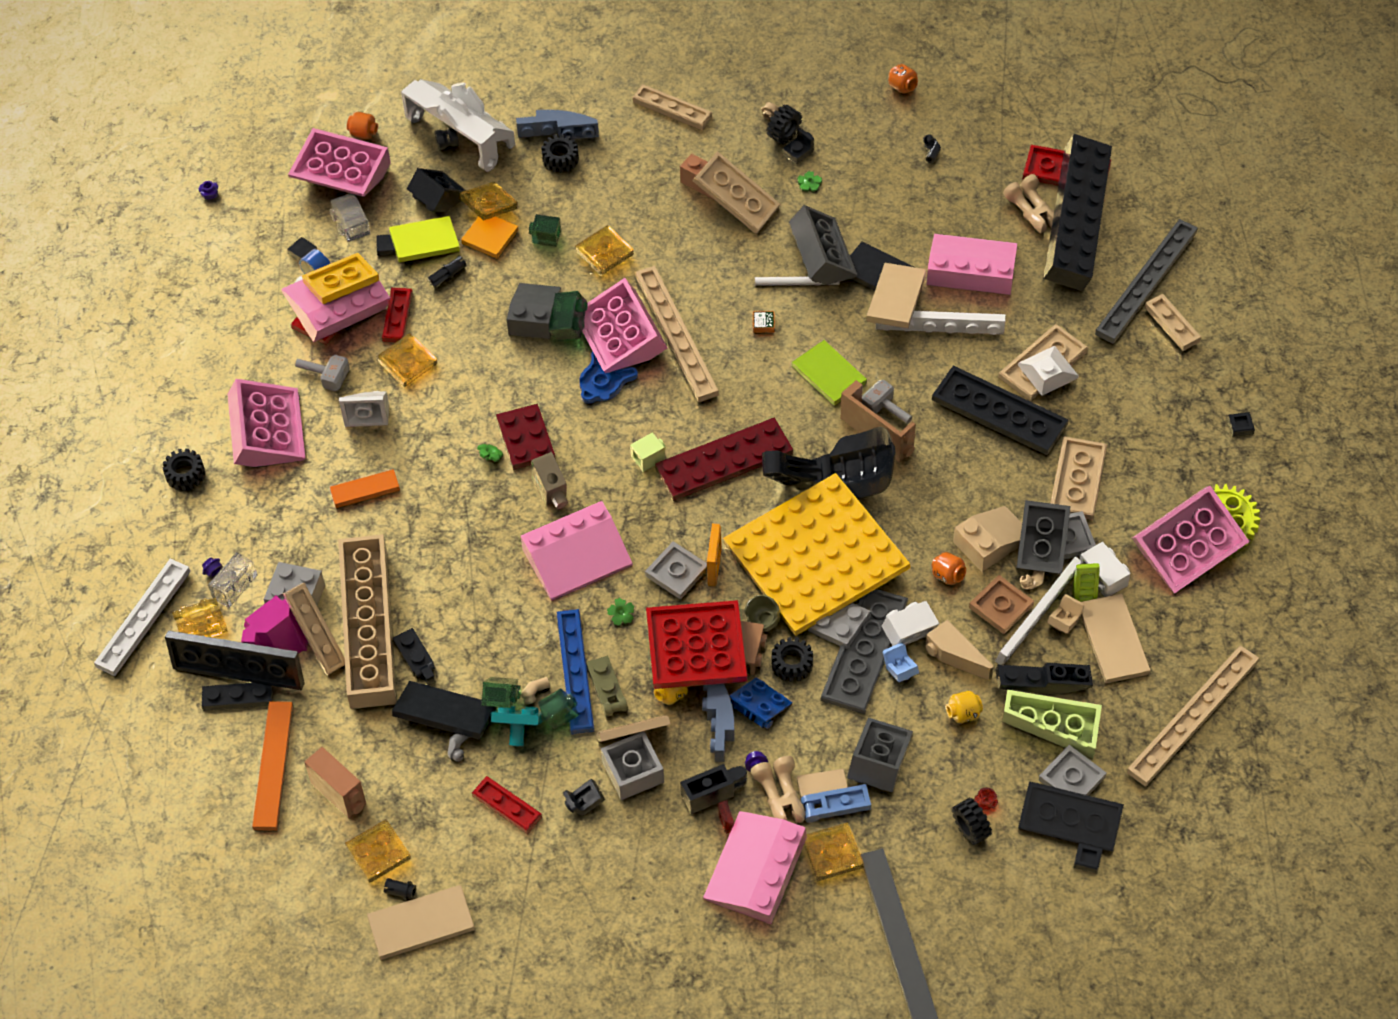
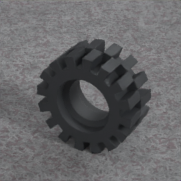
M784 104L778 108V111L774 112L775 115L771 116V122L767 124L769 127L766 128L767 135L780 144L788 143V140H792V136L796 135V130L800 128L799 124L802 123L801 113L791 106Z
M554 135V139L549 137L547 138L548 142H543L541 147L542 161L548 170L553 169L555 173L559 170L560 173H563L564 169L568 172L570 167L573 169L575 164H578V145L574 139L571 140L570 136L564 138V135H560V138H558L557 135ZM560 151L567 153L563 156L553 155L554 153Z
M185 448V452H182V449H178L179 453L177 454L174 451L171 452L172 457L167 455L166 461L163 462V472L169 486H174L175 490H179L181 487L182 491H186V487H189L191 490L194 489L193 484L196 486L200 485L199 480L203 481V475H205V468L200 455L196 454L194 450L190 453V450ZM182 466H192V469L187 473H176V470Z
M787 637V642L783 638L780 640V645L778 643L774 645V649H772L773 672L776 671L777 677L782 675V680L784 681L788 677L789 682H793V678H796L798 682L801 681V676L806 678L808 673H811L813 650L811 651L809 644L806 646L805 640H802L800 643L798 637H795V641H792L791 637ZM789 654L801 657L800 663L795 665L787 664L783 659Z
M969 797L952 807V815L956 819L955 823L959 826L958 829L960 832H963V836L965 839L967 838L969 843L976 845L992 835L991 824L986 819L988 818L987 815L983 813V809L979 807V804L973 798Z

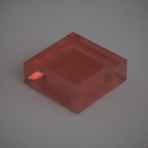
M726 800L719 802L718 815L724 833L728 834L731 833L734 820Z

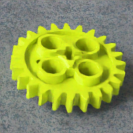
M1215 484L1214 491L1236 523L1241 526L1240 529L1247 539L1254 540L1255 533H1258V525H1260V510L1256 509L1257 502H1251V495L1244 497V489L1239 493L1236 492L1235 485L1229 490L1227 484L1224 485L1223 489H1220ZM1234 505L1237 508H1229L1228 506Z

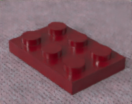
M538 403L496 414V420L513 470L531 466V460L550 452L555 457Z

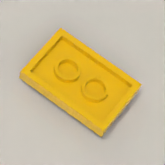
M356 253L302 275V280L322 304H325L378 282L379 274L359 253Z

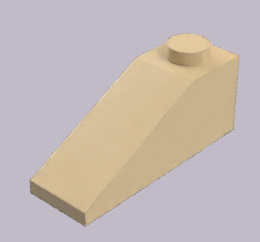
M948 620L926 634L925 647L931 656H935L942 663L987 680L992 678L994 666Z

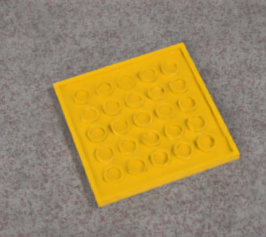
M836 473L723 538L724 544L760 591L776 601L780 609L781 618L795 636L814 626L820 619L827 615L831 616L911 568L909 561Z

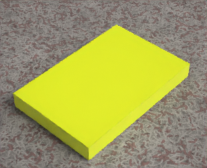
M450 216L389 227V233L399 263L460 251Z

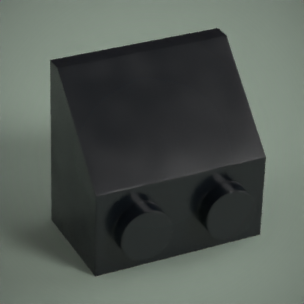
M417 168L407 187V190L413 194L412 197L426 204V208L434 213H437V211L447 212L469 194L467 190L443 171Z

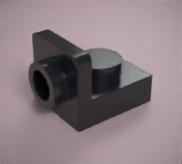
M799 128L797 130V138L782 148V154L795 164H798L814 152V138L809 132Z

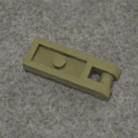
M604 656L586 662V667L605 717L612 716L617 711H628L626 699L623 696L609 657ZM617 700V702H615V703H612V704L609 703V702H611V701Z

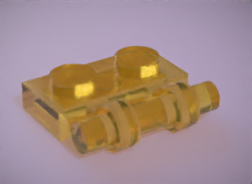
M216 597L208 600L204 598L200 600V603L188 607L184 605L180 607V610L172 612L175 620L181 618L185 620L176 624L178 631L206 637H214L228 632L221 610L218 609L212 612L210 608L218 606ZM204 611V615L191 619L190 615Z

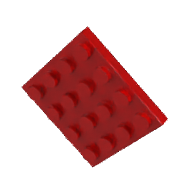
M738 600L646 608L653 689L747 682Z

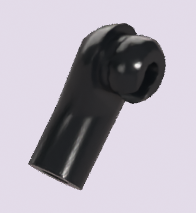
M927 134L923 137L924 146L928 150L925 160L932 164L940 153L941 146L936 138H933L931 134Z

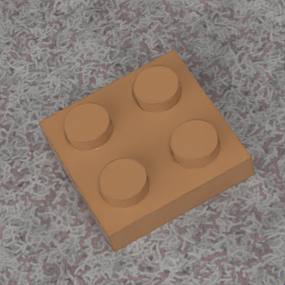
M998 575L969 603V608L1001 633L1005 634L1033 607L1034 600Z

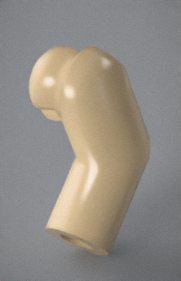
M1034 570L1031 576L1028 574L1026 577L1024 575L1021 576L1020 584L1022 588L1031 590L1040 586L1043 583L1045 572Z
M544 677L527 684L521 693V697L524 698L526 705L536 702L534 694L550 688L548 678Z

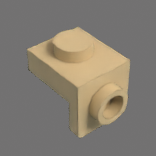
M1064 595L1059 607L1049 616L1047 623L1054 626L1058 631L1068 633L1079 622L1085 606L1084 603L1069 595Z

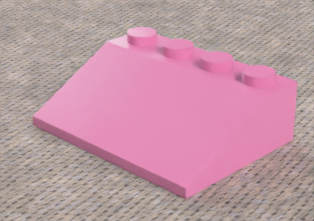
M313 128L288 176L364 197L383 179L391 164L388 147Z
M934 234L927 271V285L1011 295L1017 243Z
M626 278L573 312L605 373L651 360L668 348L638 293Z
M303 280L281 290L313 342L385 310L390 300V296L380 280L325 304H322L303 283Z
M235 379L228 392L234 464L258 467L303 461L305 459L298 388Z
M1211 486L1203 488L1132 537V540L1173 593L1188 585L1249 542Z
M602 501L521 535L523 552L551 601L633 566L615 523Z
M739 811L703 899L772 924L806 841V828L783 819Z

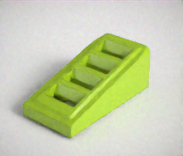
M1099 563L1076 565L1072 587L1074 599L1080 602L1097 599Z

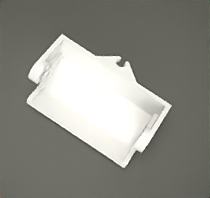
M414 80L401 91L406 119L412 123H417L423 117L425 110L479 146L480 159L478 165L486 172L491 171L497 164V141H504L509 149L515 146L514 131L485 112L483 102L470 86L466 90L464 82L451 86V91L440 83Z

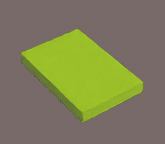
M825 340L792 361V367L833 406L841 402V393L855 380L861 383L862 386L867 384V379Z

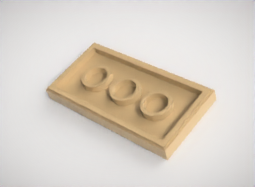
M718 151L693 179L695 184L755 234L758 233L781 205Z
M884 263L866 321L909 328L926 276V269Z
M1055 324L1000 371L998 378L1031 402L1040 393L1018 366L1019 362L1055 346L1072 366L1088 352V347Z
M1063 437L1051 504L1071 506L1070 514L1083 511L1086 519L1093 520L1107 444Z
M1123 594L1083 601L1082 603L1085 606L1081 618L1105 684L1149 675L1151 670Z
M461 885L367 914L380 960L475 930Z

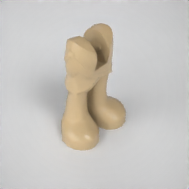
M1031 174L1023 179L1021 185L1017 182L1009 184L1003 191V196L1008 201L1017 205L1024 212V218L1041 234L1047 230L1046 223L1052 228L1054 211L1038 195L1039 179L1035 174ZM1024 196L1027 197L1036 208L1033 209L1030 206V204L1026 201Z
M783 756L773 763L775 775L784 793L781 797L774 782L771 765L768 762H763L753 766L751 774L754 780L761 783L769 798L767 802L773 817L787 821L784 809L790 808L795 822H804L806 815L804 806L799 801L791 781V773L795 768L793 757Z

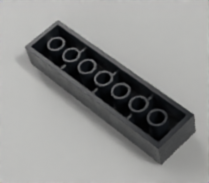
M1073 134L1065 146L1043 279L1083 291L1091 281L1112 151L1111 145Z

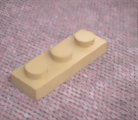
M1164 294L1145 303V309L1182 351L1200 343L1201 336Z

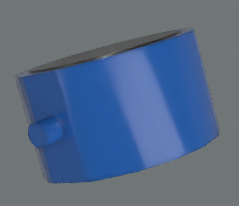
M317 249L311 250L299 261L304 274L331 264L328 258Z

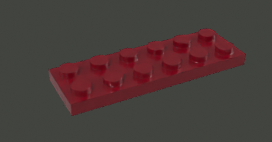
M774 417L655 463V469L672 500L676 501L762 467L763 452L781 451L791 456L793 455V448Z

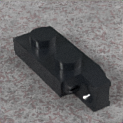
M411 628L393 637L396 648L413 676H422L428 686L435 683V675L432 672L435 669L434 662L414 629Z

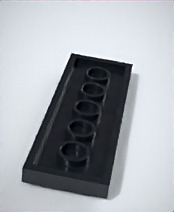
M954 365L932 394V401L1045 455L1049 454L1068 425V419Z
M169 630L165 635L171 664L175 670L302 691L305 685L297 651Z

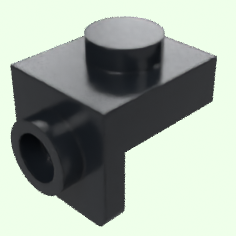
M589 779L574 792L568 790L563 792L566 799L564 803L568 810L582 816L605 800L598 785L592 779Z

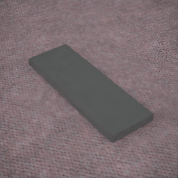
M875 589L859 599L857 605L870 610L871 617L864 623L863 628L848 649L841 645L822 692L821 701L858 713H866L885 663L883 651L892 645L882 628V624L889 612L904 610L907 606L908 598Z

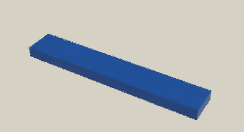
M579 609L558 611L557 620L571 735L594 732Z

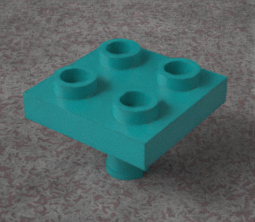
M511 705L498 707L497 710L491 713V722L511 724L509 745L524 746L525 725H539L544 722L545 712H539L538 707H525L522 710H515L516 706Z

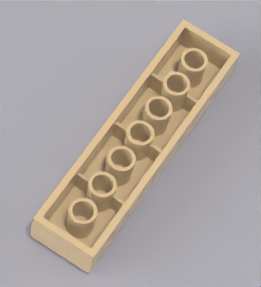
M384 534L338 539L346 690L350 709L396 704L388 561Z

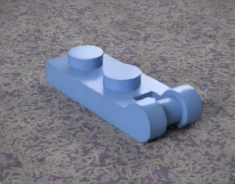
M866 784L809 794L800 799L806 810L805 820L809 823L821 818L871 810V802ZM821 803V808L815 809L814 805Z

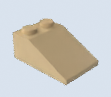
M1002 506L971 516L954 528L953 543L983 572L1019 548L1022 522L1006 506Z

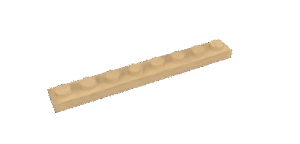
M652 266L635 272L636 279L697 401L701 402L718 396V389L656 267Z
M1240 645L1128 767L1127 774L1146 787L1257 665L1259 658Z

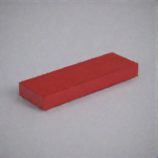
M391 287L382 342L404 343L413 295L412 288Z
M488 776L472 792V797L526 834L542 819V813Z

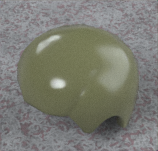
M765 594L756 595L751 598L744 609L747 621L763 624L764 632L776 627L781 617L776 601Z

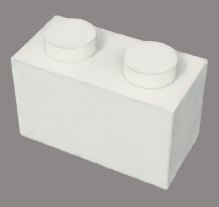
M1103 542L1080 555L1082 564L1099 563L1098 590L1104 597L1111 596L1128 586L1130 578L1128 567L1122 564L1116 558L1114 551Z
M927 601L919 604L913 602L904 610L889 612L882 624V628L892 646L899 643L906 645L926 637V634L938 627L939 622Z

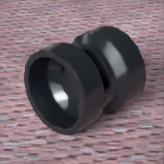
M448 127L445 131H434L439 150H444L447 146H459L457 132L452 127Z

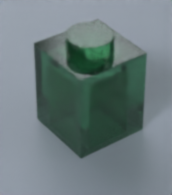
M536 214L534 222H530L529 225L532 243L557 247L561 234L560 217Z
M561 688L537 702L544 720L555 730L579 716L576 709L578 703L571 693L567 694Z

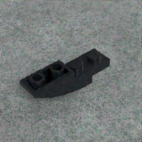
M1045 663L1043 667L998 665L995 669L998 690H1015L1037 695H1056L1081 691L1093 686L1090 665Z

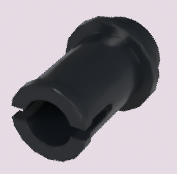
M387 878L384 887H387V889L384 888V893L409 900L414 898L417 887L412 881L405 883Z

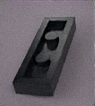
M239 683L202 686L201 706L203 711L269 706V701L273 702V686Z

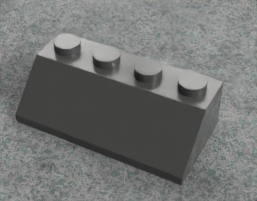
M803 205L789 221V224L803 258L802 261L806 266L808 277L813 282H819L824 285L855 278L857 273L836 219Z

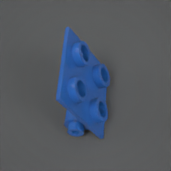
M757 677L729 696L734 709H737L745 717L750 715L749 719L751 721L754 720L761 728L765 727L767 729L773 723L770 719L793 703Z

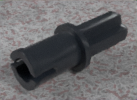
M457 256L447 265H441V269L428 277L429 284L436 287L445 280L452 279L455 273L467 266L465 260L460 262L463 258Z

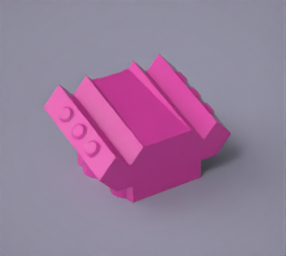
M276 595L245 618L242 643L297 651L298 654L302 651H307L308 640L286 599L281 600Z

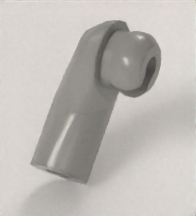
M456 733L450 738L447 754L451 760L454 759L456 762H459L463 759L464 751L460 749V746L469 738L468 736Z

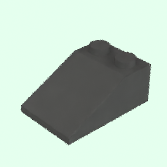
M519 283L510 302L506 319L508 335L551 339L561 287Z
M1025 500L1017 568L1062 574L1071 506Z
M868 717L852 755L847 778L858 783L877 787L880 790L893 792L913 731Z

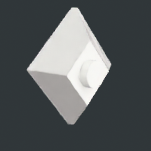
M1055 346L1018 363L1020 369L1042 396L1079 377Z
M387 391L363 392L339 398L345 427L388 425L389 401Z

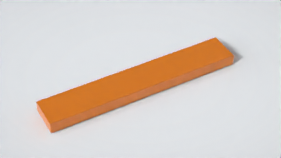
M269 701L252 825L255 831L278 830L293 713L292 702Z

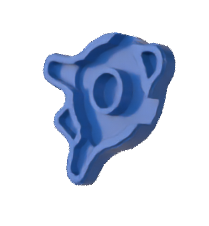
M592 352L591 363L580 375L582 401L593 403L614 398L627 382L637 379L638 371L634 367L605 373L594 352Z

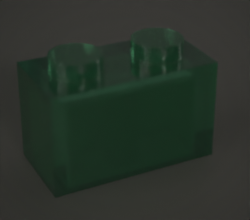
M578 291L555 293L549 331L558 341L581 338L582 330L584 329L585 311L588 308L587 300Z
M489 677L483 682L482 706L510 708L521 697V685H518V679Z

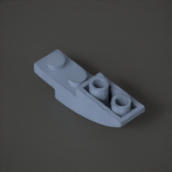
M536 110V116L516 118L518 138L558 134L559 138L560 135H564V138L570 136L571 139L599 137L598 120L580 113L562 110Z
M724 684L703 685V691H707V697H703L702 710L707 711V720H711V732H715V739L710 740V753H715V762H725V741H735L732 704Z

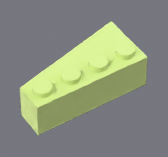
M1007 690L1002 722L1066 748L1068 745H1071L1084 756L1093 759L1102 705Z

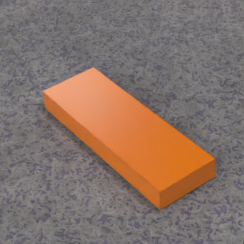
M392 469L331 486L330 491L335 507L340 508L400 491L395 471Z

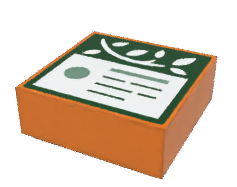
M753 311V333H775L774 311Z

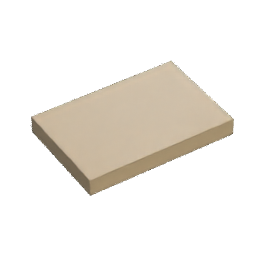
M663 715L599 731L596 733L598 741H605L669 725L670 720L669 716Z

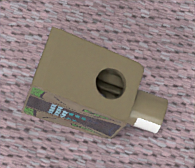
M550 452L531 460L532 480L545 504L554 503L556 509L565 507L568 504L566 499L567 484L553 453Z

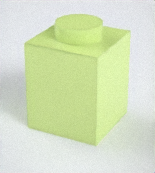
M653 433L630 445L631 458L643 472L655 466V463L665 460L666 446L662 439H657Z

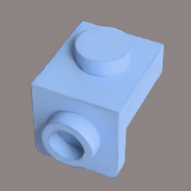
M903 643L883 651L886 669L898 682L919 674L918 666L907 655L906 647Z

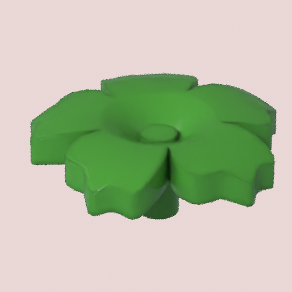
M808 171L804 176L799 175L797 178L800 185L799 189L807 192L809 189L812 192L817 191L822 183V177L814 176L813 171Z
M481 444L477 447V450H480V457L486 458V460L496 462L504 455L496 446L490 444Z
M618 598L615 599V605H611L607 609V614L613 616L611 620L614 625L620 626L622 620L624 624L631 623L634 619L629 614L634 612L632 602L626 604L625 600Z

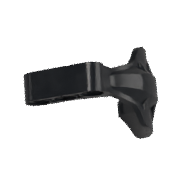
M876 427L865 432L840 438L830 454L822 455L812 460L790 456L781 451L763 452V476L784 485H794L808 481L819 483L836 473L857 499H863L880 494L889 487L893 476L896 450L888 430L884 427Z

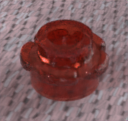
M988 787L980 789L974 798L979 807L985 811L995 808L998 804L997 794Z

